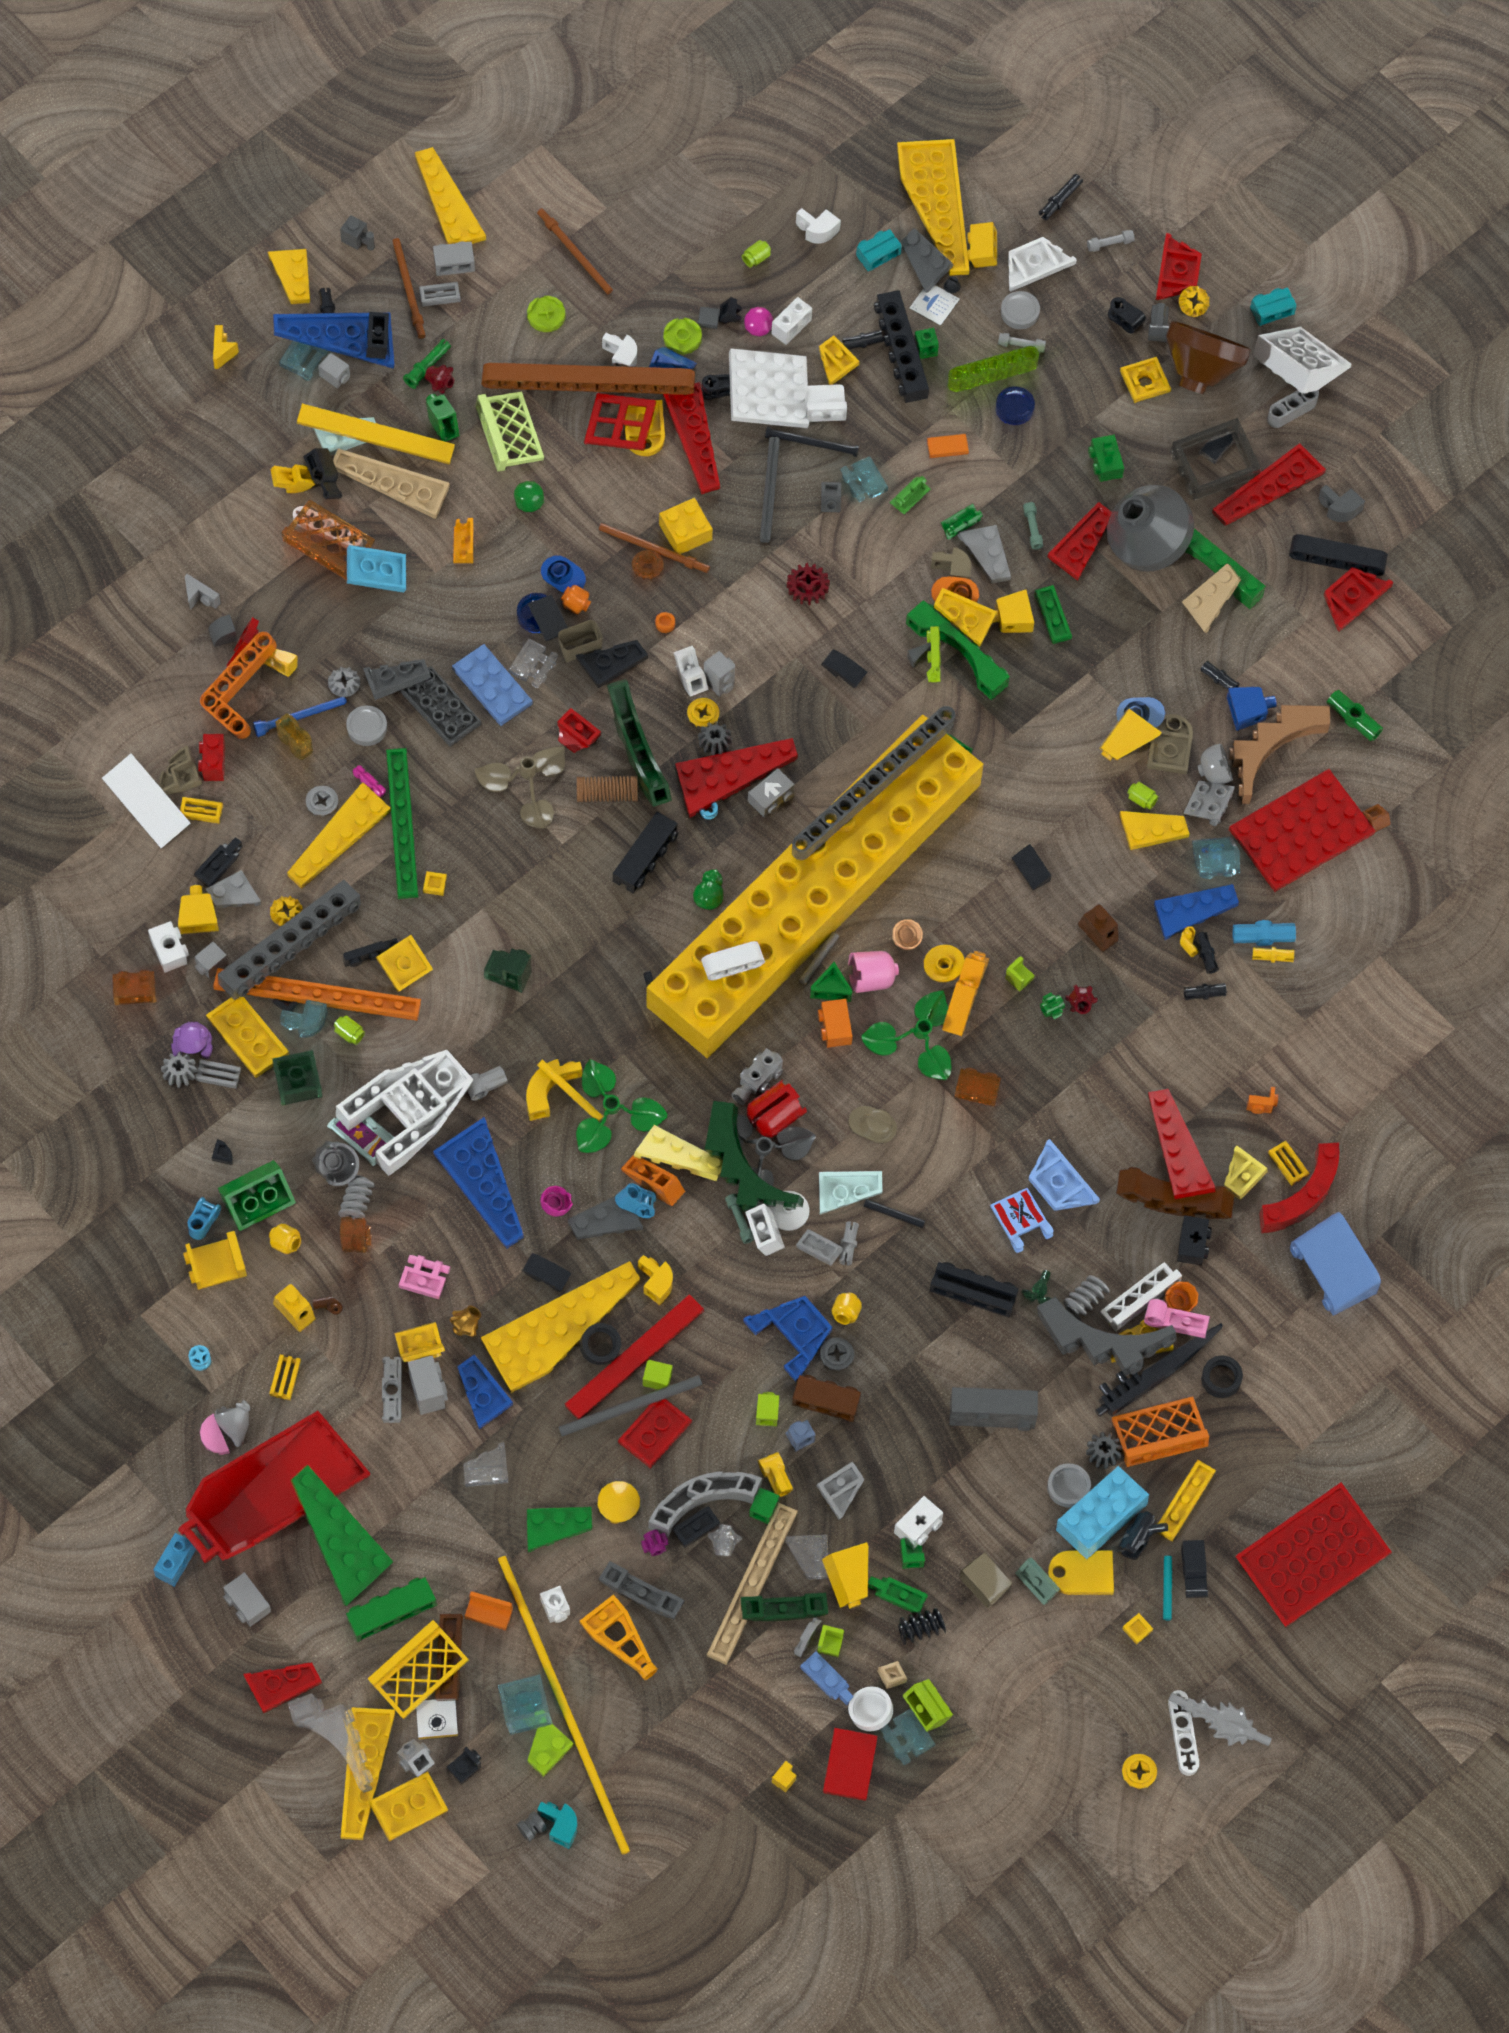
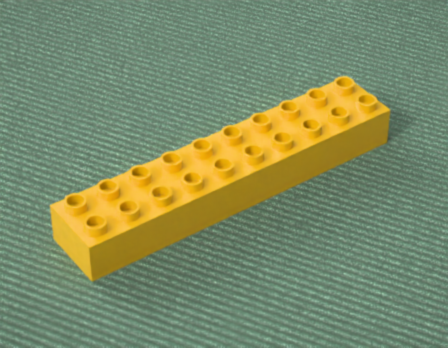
M922 714L839 797H841L848 789H850L857 781H859L866 773H868L875 765H877L884 757H886L893 749H895L902 741H904L928 718ZM928 730L929 733H935L934 730ZM946 734L807 859L797 860L794 858L791 844L647 986V1008L708 1059L831 933L981 785L984 764ZM916 742V743H913V745H915V746H920V745H921L920 743H917V742ZM904 755L898 756V757L901 758V759H906V758H907V757L904 756ZM891 768L884 769L887 772L893 771ZM876 781L870 782L873 785L878 784V782ZM856 794L855 796L861 798L864 795ZM841 807L842 810H849L848 807ZM827 820L826 822L831 824V823H834L835 821H833V820ZM816 832L811 834L816 837L820 836V834ZM802 845L797 846V848L801 850L806 848ZM753 941L759 943L765 960L763 965L717 980H708L701 961L704 956Z

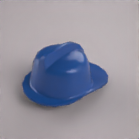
M560 555L551 556L541 566L543 579L560 592L564 593L566 588L572 585L584 588L586 583L584 571L566 557Z

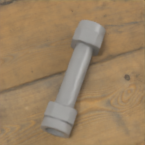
M1132 230L1122 231L1121 235L1099 240L1097 237L1091 238V240H1087V247L1089 252L1099 251L1100 247L1124 242V244H1129L1135 240Z
M1000 333L998 345L1008 347V344L1032 348L1034 352L1044 353L1046 341L1042 339L1032 341L1009 337V333Z

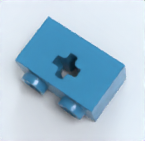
M175 1533L153 1569L156 1578L174 1587L196 1551V1548L187 1538Z

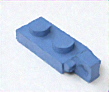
M814 1652L800 1666L830 1698L834 1700L840 1698L848 1705L854 1697L847 1690L850 1686L817 1652Z

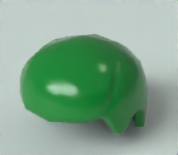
M534 481L519 483L514 490L517 508L524 512H534L540 509L544 503V493L541 486Z

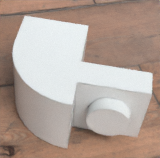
M802 208L796 213V224L801 230L806 231L805 239L809 242L825 243L840 231L841 220L827 209L817 219Z
M605 333L602 338V349L614 354L612 366L635 367L637 364V345L629 335H626L624 340H621L616 335Z
M690 646L674 652L677 664L675 666L676 671L688 695L691 697L709 690L705 673L699 667L694 647Z

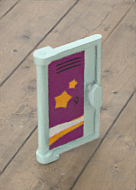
M370 1116L350 1131L347 1130L338 1118H333L327 1125L329 1129L336 1132L366 1158L372 1166L377 1164L375 1162L376 1151L394 1138Z

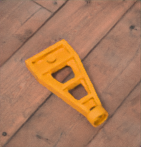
M614 1594L579 1621L594 1641L636 1670L644 1680H648L657 1672L658 1668L651 1662L628 1611ZM616 1621L621 1622L626 1631L625 1637L617 1642L605 1635V1630ZM630 1640L635 1643L639 1650V1653L633 1657H629L621 1650V1647Z

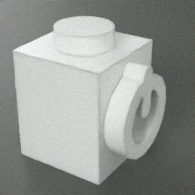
M561 1586L540 1593V1600L550 1623L554 1621L559 1623L568 1618L570 1608Z

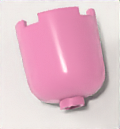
M885 951L854 952L849 955L848 965L852 966L853 974L849 975L852 991H855V993L888 989L893 985L895 975L899 974L898 964L894 963L891 955Z

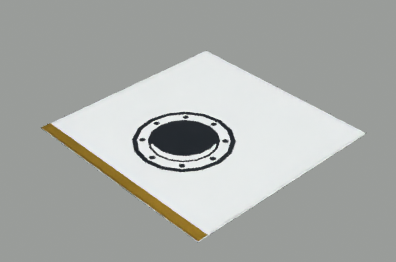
M425 1700L416 1708L418 1740L458 1736L455 1701Z

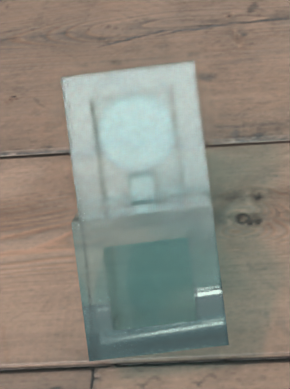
M306 1000L303 1014L282 1010L280 1015L281 1025L290 1030L298 1029V1034L301 1038L312 1037L319 1033L325 1024L328 1014L327 1004Z

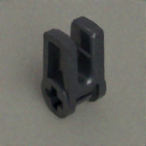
M730 374L705 376L702 379L701 388L703 398L712 400L730 396Z

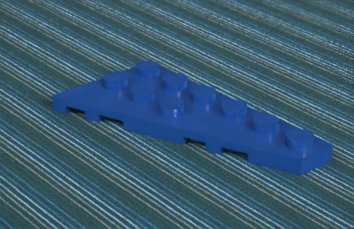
M390 312L386 359L366 358L369 313L273 314L275 336L394 369Z
M483 1117L434 1150L433 1154L504 1247L508 1249L524 1238L485 1117Z

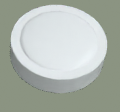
M862 1688L853 1695L854 1697L849 1702V1715L853 1723L862 1730H879L887 1725L892 1718V1701L889 1695L881 1688Z

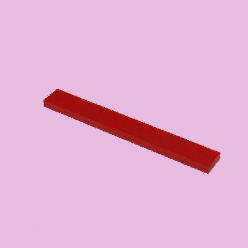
M689 1294L565 1403V1407L577 1419L586 1416L704 1312V1308Z

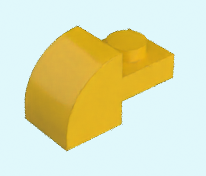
M295 464L292 468L274 465L270 469L273 486L286 488L287 493L304 492L315 485L307 466Z

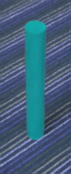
M1164 1556L1163 1620L1165 1621L1172 1620V1556Z

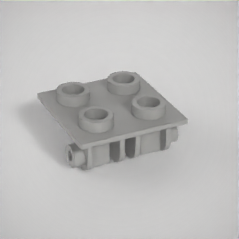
M1198 781L1183 814L1209 819L1211 825L1217 826L1221 822L1222 814L1226 812L1225 809L1228 807L1229 800L1233 797L1232 793L1235 787Z

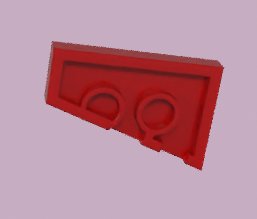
M312 1662L286 1666L282 1669H269L259 1673L243 1674L263 1714L322 1684V1680Z

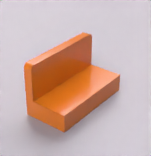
M471 1591L465 1619L507 1630L513 1612L512 1603Z

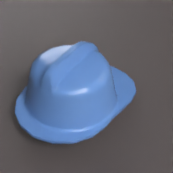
M1150 697L1125 699L1120 703L1116 713L1117 720L1119 721L1125 711L1130 709L1155 728L1161 725L1165 717L1162 703Z

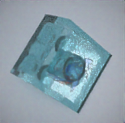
M1232 837L1192 841L1196 871L1200 877L1211 879L1214 876L1223 875L1231 877L1240 873V850Z

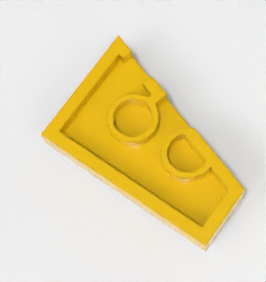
M307 250L269 251L268 257L274 266L276 274L279 276L290 304L310 303Z
M942 588L934 603V608L979 647L997 615V611Z

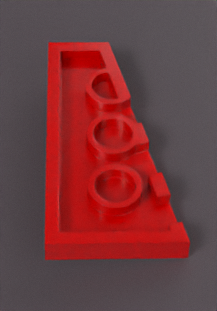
M1098 502L1048 553L1047 558L1078 581L1107 529L1112 512Z

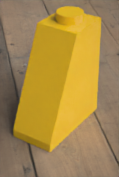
M1127 709L1099 749L1102 751L1101 755L1109 761L1112 759L1118 760L1157 738L1162 732L1132 710Z
M867 1542L831 1553L822 1559L840 1608L848 1606L849 1609L861 1605V1600L868 1597L869 1546Z

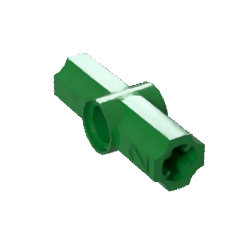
M1339 689L1333 692L1326 703L1344 718L1347 726L1356 728L1369 741H1374L1382 732L1383 727L1365 713L1364 707L1359 703H1354ZM1351 714H1356L1359 717H1353Z

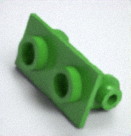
M923 476L915 477L890 501V504L905 515L931 490L925 484L927 482L926 478Z

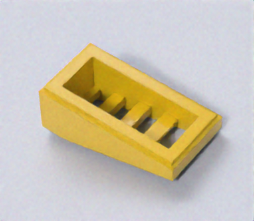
M276 649L264 664L289 677L297 668L298 656Z

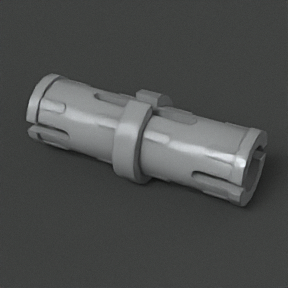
M851 1221L845 1224L844 1238L841 1239L843 1251L839 1259V1263L845 1265L846 1260L847 1266L852 1265L854 1248L857 1247L856 1236L859 1228L858 1223L853 1222L852 1226Z

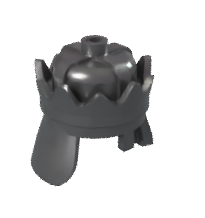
M325 1141L323 1146L316 1149V1155L312 1158L316 1172L323 1176L327 1183L332 1186H342L351 1182L359 1170L357 1153L352 1147L344 1143Z

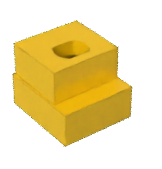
M787 1761L783 1763L772 1777V1783L784 1792H787L797 1776L792 1772L793 1766Z

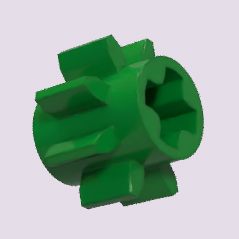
M1051 992L1043 996L1040 1009L1044 1016H1052L1053 1019L1062 1016V1009L1065 1008V1004L1061 996H1055Z

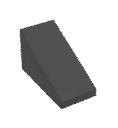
M931 643L908 650L907 657L912 668L927 655L928 651H931Z

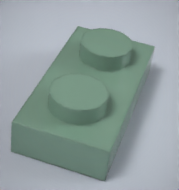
M1032 1557L1027 1559L1015 1573L1043 1605L1047 1604L1060 1590Z

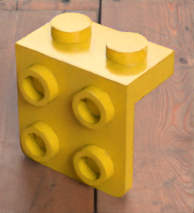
M436 1322L394 1333L403 1362H410L432 1355L433 1358L441 1356V1352L445 1351L440 1340Z

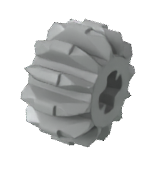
M180 1051L177 1053V1056L170 1053V1060L164 1059V1066L161 1067V1071L164 1073L163 1079L168 1080L170 1086L175 1082L178 1088H180L183 1082L188 1086V1080H194V1073L197 1072V1067L194 1066L196 1064L195 1060L190 1059L189 1054H185L182 1057Z

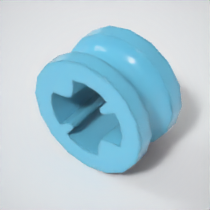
M716 802L710 807L712 808V813L709 811L705 812V808L700 811L703 818L713 819L717 816L718 805Z

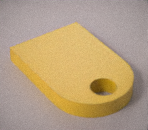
M656 400L657 403L646 441L651 447L644 449V451L630 449L636 455L652 456L658 453L664 446L665 429L662 400ZM628 406L625 420L642 422L646 408ZM625 425L626 440L638 441L641 427Z
M1063 1551L1051 1560L1048 1576L1060 1588L1058 1592L1063 1594L1113 1595L1112 1551H1096L1086 1559L1078 1551ZM1061 1568L1064 1570L1065 1575L1058 1578L1054 1576L1053 1570Z

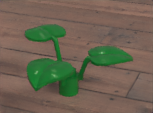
M944 991L929 993L918 1000L914 1008V1014L920 1020H918L914 1028H911L904 1034L895 1037L896 1031L892 1025L886 1022H878L870 1026L861 1035L864 1045L870 1051L877 1055L887 1056L896 1051L897 1045L895 1041H899L913 1033L916 1038L925 1040L926 1052L921 1053L918 1057V1068L921 1073L929 1078L947 1080L951 1074V1059L947 1050L940 1045H935L929 1049L930 1037L928 1035L932 1031V1027L943 1025L947 1015L948 1005Z
M590 1059L583 1070L582 1087L584 1092L592 1098L602 1094L605 1112L601 1123L595 1118H587L578 1125L576 1130L578 1150L583 1153H593L605 1148L611 1140L612 1132L603 1125L609 1114L614 1115L620 1109L628 1114H632L631 1124L641 1132L650 1131L654 1125L659 1126L667 1118V1112L658 1102L647 1097L635 1099L632 1103V1110L620 1104L617 1096L605 1093L610 1092L615 1087L616 1076L609 1067Z

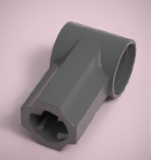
M1163 303L1152 305L1148 341L1167 342L1166 333L1169 328V307Z

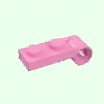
M1159 1299L1149 1301L1144 1322L1151 1327L1163 1329L1172 1325L1177 1333L1201 1338L1206 1337L1210 1316L1167 1308V1304Z

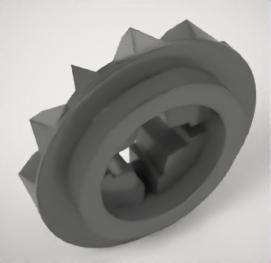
M835 1337L827 1340L822 1345L820 1357L823 1365L829 1367L830 1370L840 1371L841 1369L848 1368L853 1362L854 1349L847 1340ZM835 1347H837L839 1353H843L839 1361H837L835 1356H831V1354H834Z

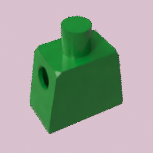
M430 394L426 398L428 417L440 441L446 442L459 437L456 412L445 395L437 396L436 394Z

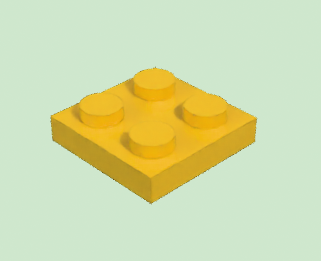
M412 935L407 936L376 957L397 992L433 970Z

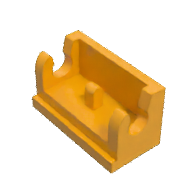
M467 518V523L464 524L460 523V519H457L454 526L453 563H473V518Z

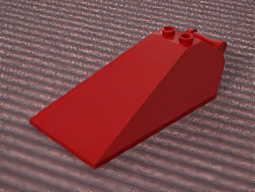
M316 1411L202 1478L186 1507V1517L189 1521L182 1524L178 1531L182 1536L185 1535L196 1548L204 1563L209 1562L216 1555L223 1561L257 1545L306 1515L291 1483V1479L306 1465L315 1472L335 1496L366 1479L371 1473L322 1414ZM195 1527L212 1548L208 1550L191 1529Z

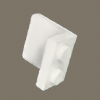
M843 385L807 386V420L809 422L846 420L847 402H845Z

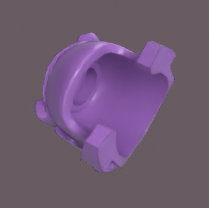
M188 1022L175 1029L172 1037V1052L174 1056H177L179 1051L181 1054L182 1052L194 1054L202 1050V1058L209 1059L213 1049L211 1045L212 1036L204 1025L198 1022Z

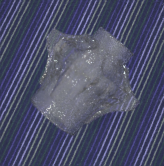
M720 1524L719 1529L708 1533V1537L715 1549V1555L732 1556L735 1546L742 1540V1536L737 1535L732 1530L733 1526Z

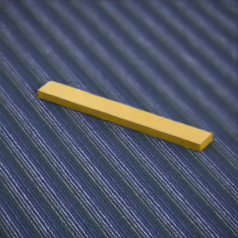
M303 403L297 419V424L449 465L455 444Z

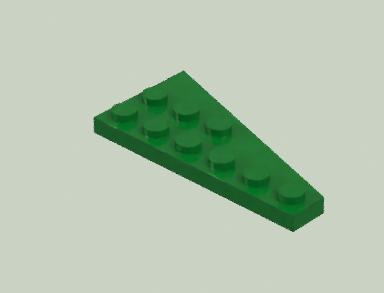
M306 1465L291 1479V1483L300 1504L303 1506L309 1525L313 1529L315 1539L327 1567L331 1571L343 1604L347 1606L389 1567L393 1560L315 1472Z

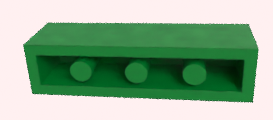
M426 1577L422 1579L415 1578L407 1586L402 1588L395 1587L388 1592L389 1594L383 1597L376 1596L363 1606L356 1605L350 1608L349 1612L346 1613V1617L357 1642L436 1607V1598Z

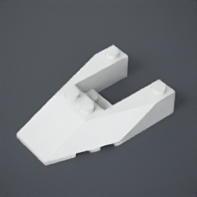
M444 1050L423 1057L422 1060L413 1063L408 1062L402 1064L401 1067L383 1071L336 1106V1117L350 1131L384 1105L391 1110L406 1129L379 1148L375 1155V1162L390 1176L406 1164L440 1130L472 1084L473 1078L448 1050Z

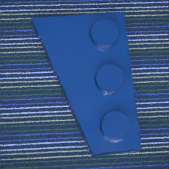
M475 1354L457 1366L479 1430L513 1405L512 1400Z

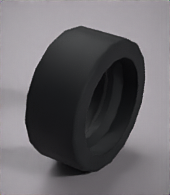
M595 1323L588 1327L582 1334L579 1343L583 1357L596 1365H604L611 1362L620 1352L622 1345L618 1331L606 1323ZM596 1332L607 1333L612 1339V1350L605 1356L594 1355L589 1349V1338Z
M1224 1355L1215 1356L1208 1360L1204 1366L1201 1377L1202 1385L1207 1393L1213 1397L1227 1398L1234 1395L1240 1388L1243 1372L1239 1363L1233 1358ZM1216 1366L1228 1367L1235 1376L1233 1384L1227 1388L1215 1386L1210 1381L1211 1370Z

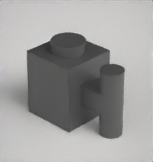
M350 215L340 228L341 242L357 250L364 243L367 245L368 250H374V234L367 231V223Z

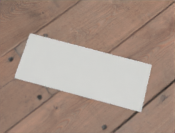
M129 754L102 777L104 782L160 848L164 847L191 824L132 754Z

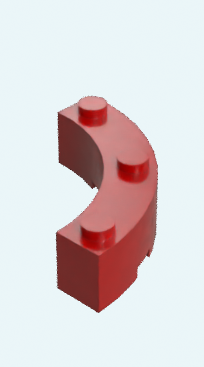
M1318 1143L1315 1152L1314 1173L1306 1185L1296 1194L1283 1201L1262 1205L1259 1213L1261 1234L1284 1230L1288 1226L1299 1223L1320 1206L1327 1196L1336 1175L1340 1154L1339 1143Z

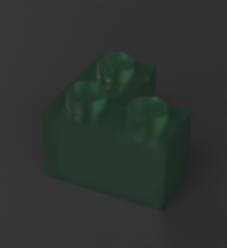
M512 948L510 953L493 949L484 968V979L522 993L532 973L531 955L522 949L515 950Z

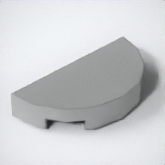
M815 1617L807 1625L800 1637L799 1644L795 1647V1655L801 1658L822 1624V1620Z

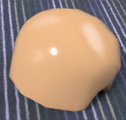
M912 919L899 921L892 930V940L902 950L916 948L923 939L922 928L919 923Z

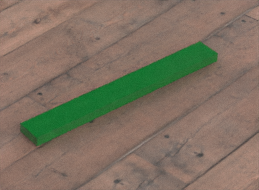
M386 749L398 899L418 898L407 749Z

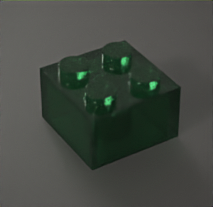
M313 1050L272 1059L282 1106L323 1097Z

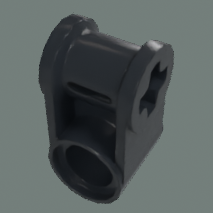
M1116 297L1110 302L1108 310L1109 319L1122 327L1126 332L1134 333L1146 320L1144 313L1125 299Z

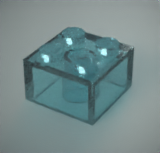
M540 1674L498 1685L504 1717L510 1735L553 1724L545 1686Z

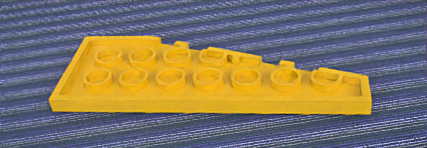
M630 1261L481 1337V1342L510 1393L549 1374L554 1369V1366L560 1360L562 1361L575 1345L580 1343L581 1336L587 1328L595 1323H599L640 1282V1277Z

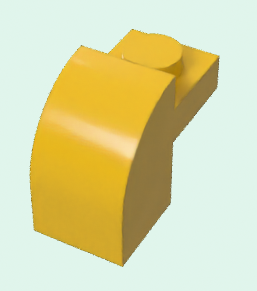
M643 1255L638 1260V1269L650 1277L644 1285V1294L658 1305H661L672 1291L673 1273L671 1267L667 1262H664L659 1267L657 1261L651 1257L648 1259Z

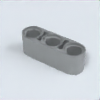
M1297 390L1272 404L1268 413V424L1271 427L1279 428L1312 410L1317 404L1319 390L1306 394Z

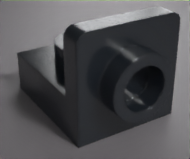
M465 1747L463 1753L447 1766V1770L462 1785L481 1768V1757L474 1749L470 1751L468 1747Z

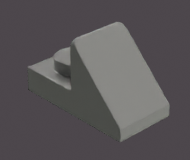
M185 575L190 610L199 599L204 605L212 606L215 609L221 604L219 593L192 576Z

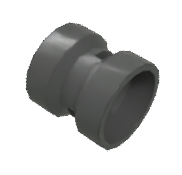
M535 1811L530 1813L525 1821L521 1820L516 1824L528 1842L532 1841L538 1832L542 1833L547 1829L545 1823Z

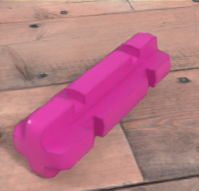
M361 765L354 768L353 775L357 779H361L360 781L364 782L378 797L381 798L386 793V789L381 784H378L379 782L372 775L365 772Z

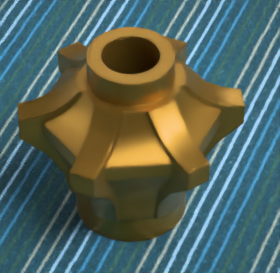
M472 1305L461 1311H453L454 1317H451L449 1320L454 1325L452 1328L454 1333L458 1336L466 1334L472 1338L475 1337L481 1312Z

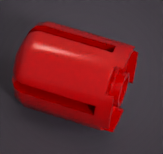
M782 1079L748 1104L747 1117L753 1127H758L756 1131L760 1135L772 1138L806 1114L807 1110L806 1107L801 1108L798 1100L800 1096L789 1083L784 1085Z

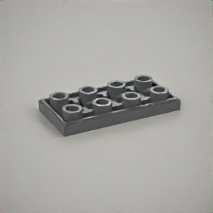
M430 666L428 667L431 675L430 679L402 689L400 692L447 745L451 747L479 727L481 720L435 669Z

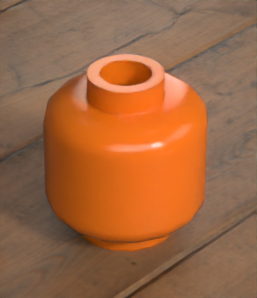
M577 585L568 586L560 599L563 601L562 606L574 614H579L582 610L586 612L591 603L588 600L589 592Z

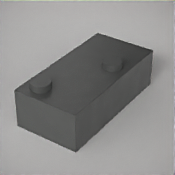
M952 1387L949 1425L1018 1428L1020 1431L1035 1429L1038 1416V1391Z

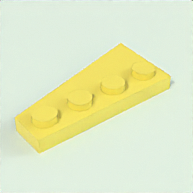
M655 1125L634 1154V1157L641 1159L643 1156L651 1159L653 1163L660 1164V1162L670 1164L672 1165L671 1168L690 1170L691 1174L717 1181L720 1177L723 1160L711 1157L710 1153Z

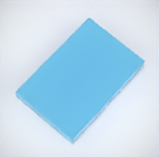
M349 545L347 547V584L404 593L406 590V554Z

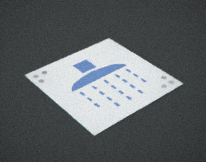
M935 285L928 293L923 289L910 306V309L941 325L960 299Z

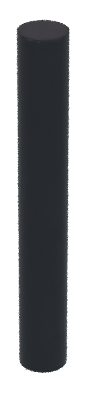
M868 1199L865 1200L863 1207L923 1228L925 1224L923 1219Z

